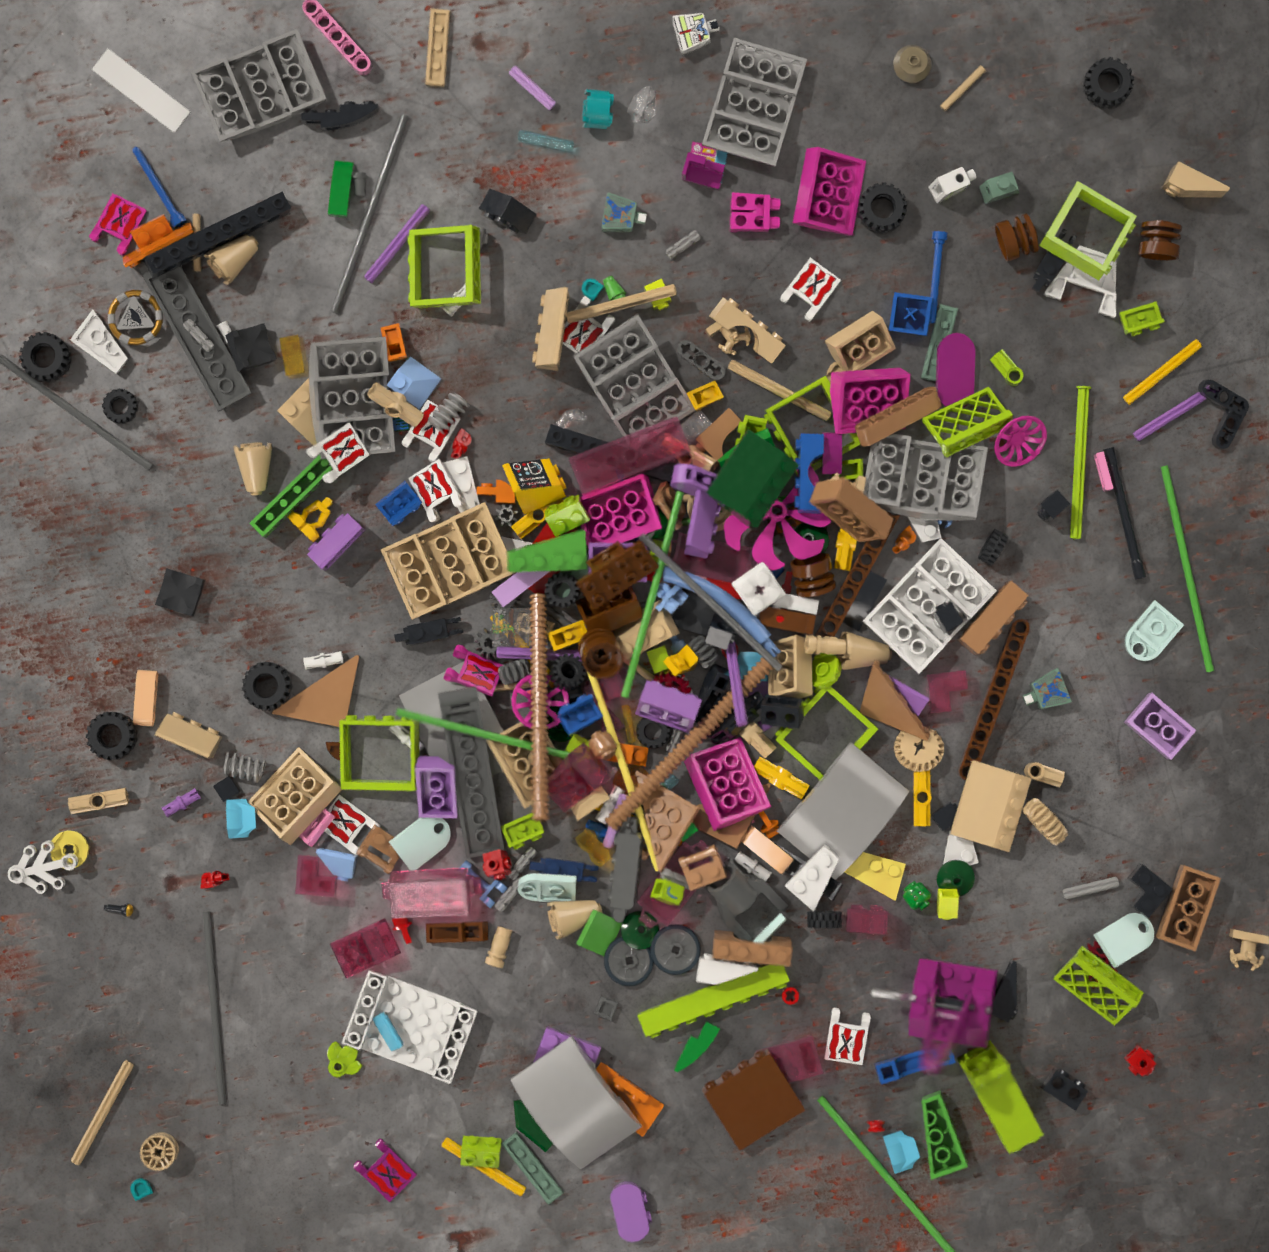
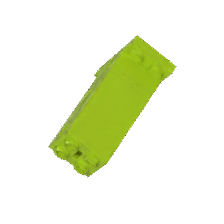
M990 1040L988 1041V1047H976L956 1058L1000 1141L1009 1154L1020 1151L1023 1146L1035 1143L1043 1136L1010 1072L1007 1062Z

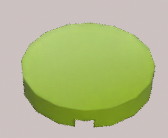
M820 653L814 657L812 661L813 687L825 689L832 686L838 680L842 665L837 656Z

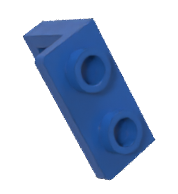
M404 481L375 505L389 523L394 526L403 522L405 516L410 512L413 513L418 510L422 501L407 482Z
M584 694L576 699L577 702L571 705L567 703L560 708L557 717L569 736L602 719L603 715L593 701V694L588 696Z

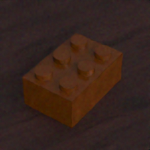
M632 586L595 610L586 597L576 601L587 631L594 628H605L612 631L643 617L642 609Z

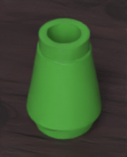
M613 276L603 280L609 301L626 297V292Z

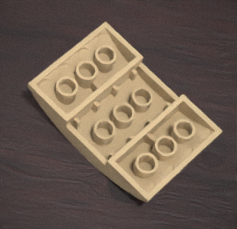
M486 502L381 549L412 620L458 601L516 573L507 571V549Z

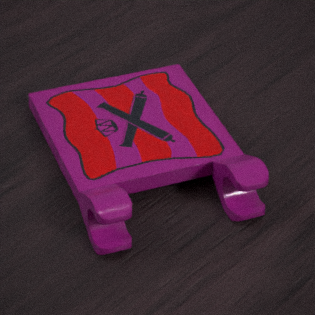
M380 1138L376 1141L375 1145L384 1154L369 1169L360 1160L356 1161L353 1167L382 1196L391 1202L417 1174Z

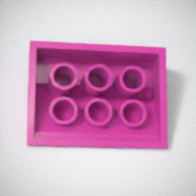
M821 147L806 148L793 223L808 228L852 236L866 161Z
M902 368L831 372L830 396L835 433H856L855 426L858 423L909 397L911 374Z
M640 474L580 497L581 503L590 517V521L580 525L581 529L585 530L588 549L589 543H615L617 541L624 543L640 537L642 533L648 534L662 529L658 508L653 501L654 492L648 475Z
M741 737L690 754L684 761L714 831L731 826L771 807Z

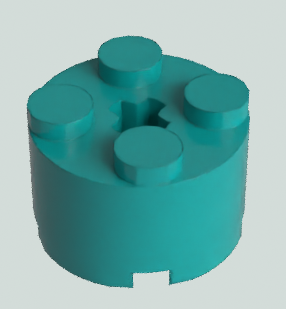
M586 89L584 95H587V100L583 101L582 121L585 122L583 128L607 129L613 120V113H610V108L613 105L614 94L605 90Z

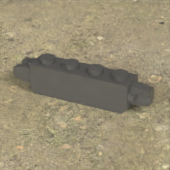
M627 817V821L623 822L622 829L615 834L614 845H617V848L612 857V863L615 864V867L610 875V882H613L612 889L609 890L608 901H611L610 907H614L613 919L618 923L625 920L628 910L637 903L644 841L642 832L638 831L637 817Z

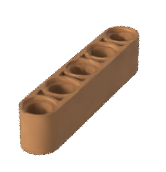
M936 387L924 388L858 423L855 426L860 445L870 446L938 410L941 407V402Z

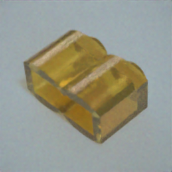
M586 828L576 837L579 847L588 852L591 861L595 865L602 867L611 859L609 850L598 842V838L591 830Z

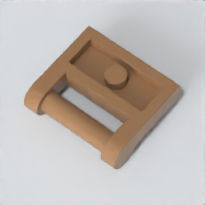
M666 481L659 485L653 501L656 505H659L669 521L676 495L674 489ZM681 503L674 531L682 526L681 521L686 513L683 503Z
M377 825L373 826L356 853L358 856L365 857L381 867L387 874L391 873L399 859V855L389 843L394 836ZM370 845L390 857L389 860L386 862L368 851V847Z
M715 844L702 852L686 858L685 856L679 858V863L683 869L690 891L727 878ZM710 856L713 857V862L690 870L689 864Z

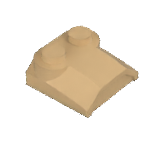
M593 781L585 787L584 792L581 794L577 792L569 798L568 806L573 811L577 820H580L610 798L599 782L595 784Z

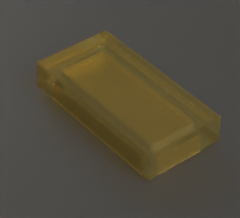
M299 335L279 338L286 376L305 373Z
M623 705L622 712L628 744L635 743L629 705Z

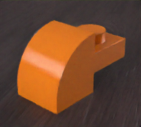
M399 323L381 327L382 337H386L388 363L407 358Z
M496 479V487H493L491 483H481V487L477 486L478 496H496V504H516L513 489L505 481Z
M620 743L626 764L646 767L648 747ZM614 755L613 757H611V758L608 759V760H605V761L618 762V761H617V758H616V755Z

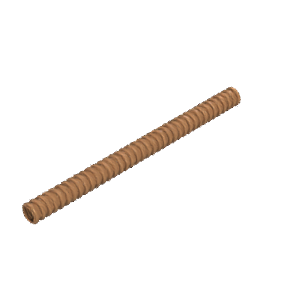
M544 594L530 595V605L532 606L530 607V611H532L530 613V617H532L530 619V623H532L530 625V629H532L530 631L532 635L530 637L532 641L530 643L532 647L530 649L532 653L530 655L532 659L530 661V664H532L530 670H532L530 681L532 682L531 694H533L531 696V700H533L531 702V706H533L531 708V712H533L531 714V718H533L531 720V724H533L531 726V730H533L531 732L533 736L531 738L533 742L531 744L533 748L531 750L533 754L531 757L533 760L531 763L533 766L531 777L533 778L532 784H534L532 786V790H534L532 792V796H534L532 798V802H534L532 804V808H534L532 810V814H534L532 820L547 821L549 820V816H547L549 814V810H547L549 808V804H547L549 802V798H547L549 792H547L549 786H547L549 780H547L549 774H547L549 768H547L549 762H547L549 756H547L549 745L547 744L548 738L546 737L548 736V732H546L548 730V726H546L548 724V720H546L548 718V714H546L548 712V708H546L548 706V702H546L548 700V696H546L548 694V690H546L548 688V684H546L548 681L546 678L548 675L546 672L548 661L546 660L547 649L545 648L547 646L545 642L547 640L545 636L547 634L545 630L547 628V625H545L547 623V619H545L547 617V613H545L547 611V607H545L547 605L545 601L547 597Z
M762 657L760 662H756V666H752V670H749L748 674L744 675L743 679H741L743 698L748 696V692L753 691V687H757V683H761V679H765V675H769V671H773V667ZM730 689L731 692L726 693V697H722V701H718V705H714V709H711L705 718L701 719V723H697V727H693V731H689V735L684 736V740H680L681 743L677 744V747L673 748L671 753H668L669 756H665L663 758L664 761H660V765H656V769H652V773L647 774V778H644L643 782L634 788L635 791H631V795H627L626 800H622V804H618V808H614V812L610 813L608 818H605V822L613 830L617 831V827L622 826V822H626V818H630V814L635 813L636 808L639 809V805H642L643 801L648 799V795L651 796V792H655L656 787H660V783H664V779H668V775L673 774V770H676L677 766L681 765V761H685V757H689V753H693V749L698 748V744H702L703 739L706 740V736L715 730L714 727H718L719 722L722 723L723 718H727V714L732 713L731 710L734 709L732 689Z

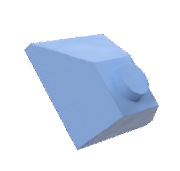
M409 357L393 375L387 387L393 392L403 394L407 402L420 410L441 378L412 357Z
M325 848L317 849V855L330 872L337 876L338 880L348 881L349 878H354L358 855Z

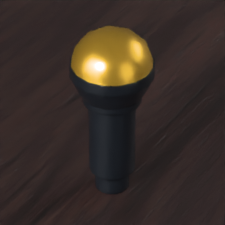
M128 903L121 906L104 905V911L120 913L125 917L131 916L134 911L133 906Z

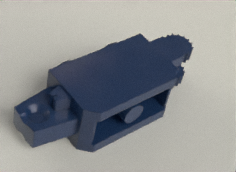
M546 857L541 858L540 862H530L529 869L537 870L539 874L576 876V882H597V878L594 876L582 875L583 869L596 871L599 870V866L584 864V862Z

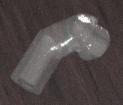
M577 408L566 410L556 425L565 428L571 420L580 422L584 419V413Z

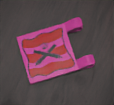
M112 193L89 238L93 242H98L102 231L122 240L117 247V252L124 256L133 239L130 231L139 227L147 210Z
M456 645L453 656L465 659L460 674L452 668H447L443 677L444 680L457 682L467 687L476 686L477 691L492 696L499 680L498 669L503 665L490 659L487 660L485 657H480L468 651L462 645Z

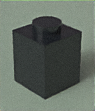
M945 602L936 607L937 611L933 613L944 634L963 623L952 602L948 605Z
M948 802L930 815L941 831L953 825L958 806L956 803L952 805L951 802Z

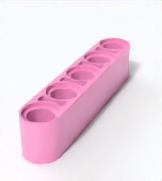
M305 0L302 8L312 24L359 75L369 74L372 70V64L368 56L318 1ZM310 5L317 7L313 13L307 12V8ZM327 19L329 24L326 27L320 26L321 20ZM340 33L342 38L339 41H334L332 39L334 34ZM348 47L355 49L352 55L345 54V50ZM365 61L368 65L364 69H359V62Z

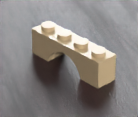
M722 298L709 316L727 330L740 325L749 327L754 335L753 350L772 364L786 346L781 342L783 338L775 332L770 334L766 331L769 327L761 321L758 323L753 321L752 318L754 316L747 310L740 311L737 308L739 304L731 298L728 301Z

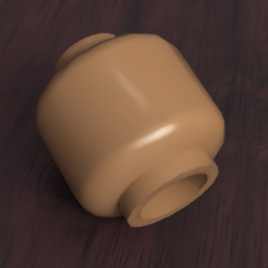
M597 731L591 735L592 738L588 745L595 758L605 761L615 755L617 745L609 732Z

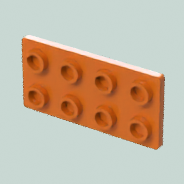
M162 214L131 230L130 233L138 249L122 257L125 268L128 266L132 268L138 265L145 256L193 233L192 224L188 222L173 230L165 215Z
M600 1062L596 1068L597 1072L617 1097L620 1096L642 1124V1127L635 1132L643 1137L663 1109L664 1104L603 1062Z

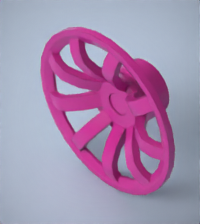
M1021 416L1006 424L999 432L995 441L994 450L997 459L1002 464L1010 467L1021 466L1033 460L1041 452L1047 439V430L1044 423L1034 416ZM1027 420L1026 425L1024 427H1020L1017 423L1019 421ZM1032 421L1038 424L1036 428L1028 430ZM1039 431H1042V437H1041V438H1035V437L1029 436V435L1036 434V433H1038ZM1001 438L1006 439L1007 443L999 447ZM1026 442L1040 444L1034 451ZM1021 446L1031 454L1025 459L1022 456ZM1009 448L1007 456L1003 458L1000 452L1006 451ZM1015 449L1017 453V461H1009L1012 458Z
M548 674V675L546 676V678L548 679V681L546 682V684H548V682H549L550 678L552 677V675H549V674ZM530 675L519 681L513 690L511 705L516 718L529 728L533 726V724L528 722L531 719V714H533L531 712V708H533L531 706V702H533L531 696L533 694H529L520 687L527 681H529L531 686L532 682L530 679L532 676ZM557 685L556 689L546 694L548 696V700H546L548 702V706H546L548 712L546 713L555 720L546 725L548 729L560 723L557 715L549 709L550 706L562 707L569 703L567 691H565V688L560 690L559 685ZM560 691L562 692L564 702L550 700L551 697ZM517 693L526 697L528 702L516 704ZM529 707L530 712L523 719L518 709Z

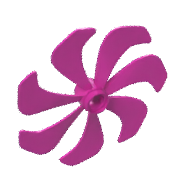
M809 465L808 476L811 483L816 486L819 479L813 468ZM795 485L782 502L778 501L777 497L763 519L769 518L771 522L758 537L752 549L753 559L758 564L764 562L769 570H777L785 566L773 552L772 543L776 522H781L788 548L795 558L803 560L815 556L822 551L824 546V539L816 541L806 540L796 533L785 520V516L788 515L816 527H825L831 522V519L824 513H798V510H787L786 505L794 502L795 496H798V489L795 488ZM779 508L782 514L776 516L772 513V509ZM733 515L726 519L724 533L726 543L731 548L739 551L740 537L749 527Z

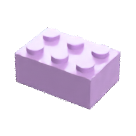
M1148 693L1124 721L1127 726L1167 760H1172L1196 731L1153 693Z

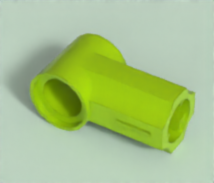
M1003 349L990 359V362L1005 378L1008 385L1014 387L1022 382V370L1015 365ZM1016 372L1019 374L1020 379L1012 381L1009 378V374Z

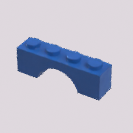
M800 434L799 439L795 440V451H798V458H795V462L799 466L796 469L798 470V477H795V488L798 489V496H795L794 506L798 508V513L821 514L822 512L810 503L815 486L809 479L808 468L812 461L822 457L824 453V434Z
M923 1049L874 1063L880 1084L895 1081L906 1075L925 1070L922 1068ZM935 1051L930 1053V1055L936 1057L939 1053ZM953 1052L943 1066L955 1063Z

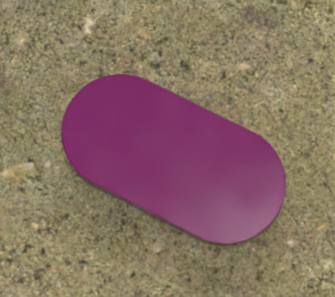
M952 333L945 336L937 347L936 389L941 404L947 407L974 394L975 346L972 340L962 333Z

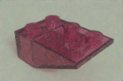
M583 743L570 752L547 778L549 780L547 784L549 786L547 790L549 792L548 796L565 813L610 780L608 768L600 759L595 758L591 749Z
M385 918L330 943L345 978L351 977L401 953Z
M812 1034L763 1048V1050H769L788 1083L823 1074Z

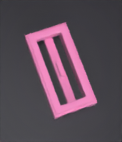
M1104 451L1096 453L1094 459L1104 492L1113 489Z
M325 808L299 837L307 845L313 847L335 816Z

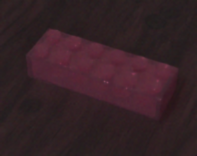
M675 416L568 459L582 495L585 496L691 454V450L678 417Z

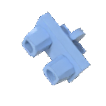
M662 582L659 584L657 597L661 598L662 602L656 606V609L660 612L665 608L672 614L679 605L684 604L689 596L681 590L683 587L675 585L671 589L670 585Z

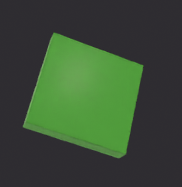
M593 909L576 944L604 956L608 946L615 940L622 922L618 923L614 921L613 917Z

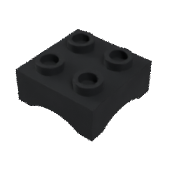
M265 323L231 331L225 335L237 371L266 365L277 359L269 344Z
M166 568L155 605L194 617L205 580Z
M682 588L681 590L689 597L684 604L678 606L672 618L677 628L707 637L714 610L695 592Z

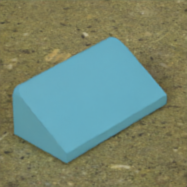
M383 1011L373 1017V1022L389 1049L394 1051L401 1048L404 1043L386 1012Z

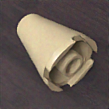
M246 234L208 251L204 257L209 258L206 262L219 279L223 277L225 279L223 283L229 285L257 252V245L259 243L254 236Z
M262 443L240 444L241 448L235 445L234 452L246 491L251 492V495H261L262 491L266 490L272 443H267V446H262Z
M844 631L841 633L839 639L846 640L845 654H837L841 661L842 670L873 666L875 660L880 665L887 664L888 660H891L892 650L889 649L888 645Z
M595 900L552 901L547 903V906H551V910L547 911L552 931H557L558 936H555L557 940L585 927L593 909L602 913L600 903H596Z

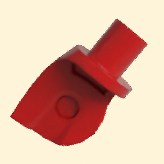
M463 428L458 431L454 438L453 452L451 454V457L454 459H458L463 453H466L467 446L471 443V436Z
M220 871L204 873L201 876V889L214 888L221 885L223 881H229V874L221 873Z
M406 914L392 919L395 927L393 930H401L406 945L412 943L407 930L412 921L409 922Z

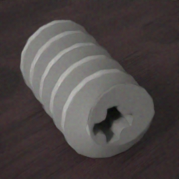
M449 393L448 398L450 400L444 399V405L440 404L438 406L440 412L435 410L433 411L435 417H428L432 426L444 435L443 429L450 430L448 423L455 424L452 418L460 419L457 412L465 413L463 406L470 407L456 393Z
M227 752L224 762V775L228 776L231 772L232 777L235 778L239 773L240 779H244L246 776L247 781H251L254 777V782L258 783L263 776L266 760L260 764L259 758H257L252 763V757L250 756L245 761L244 755L237 759V754L234 753L232 758H230L229 752Z

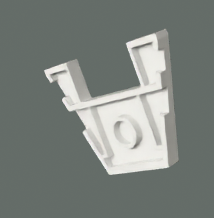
M1080 245L1077 250L1103 264L1107 257V254ZM1111 261L1110 265L1112 268L1108 275L1104 274L1099 281L1067 262L1046 289L1044 295L1060 300L1066 282H1070L1103 293L1104 296L1098 313L1115 318L1116 261Z

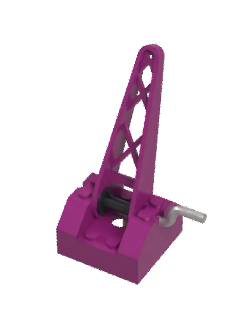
M920 958L913 994L872 989L871 996L912 1001L908 1036L925 1038L922 1068L928 1071H939L957 1043L981 1048L988 1047L999 970ZM954 995V996H957L959 999L948 998V997ZM934 1040H940L945 1042L937 1044ZM935 1051L939 1053L936 1057L930 1055V1053Z

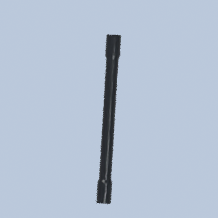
M1114 447L1107 448L1103 451L1131 558L1134 579L1145 578L1143 562L1140 558L1126 502Z

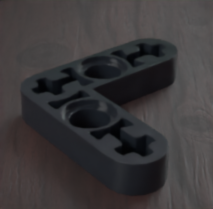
M1203 380L1198 387L1199 393L1226 409L1212 437L1213 446L1219 449H1226L1231 445L1249 409V403L1245 398L1213 380ZM1210 385L1209 388L1216 390V392H1208L1205 386ZM1222 392L1227 393L1228 396L1227 401L1224 403L1220 401V394ZM1232 402L1240 403V406L1242 407V409H1241V410L1238 409V407H1237L1236 405L1231 404V403H1232ZM1229 418L1234 420V426L1231 429L1226 425ZM1219 437H1223L1225 442L1221 443Z

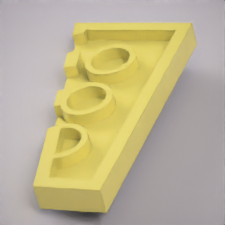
M863 852L845 873L896 901L906 864Z

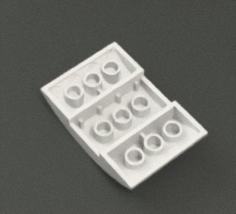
M940 538L868 614L863 622L909 666L920 674L997 590ZM945 602L948 605L952 602L963 623L944 634L933 613L937 611L936 607Z

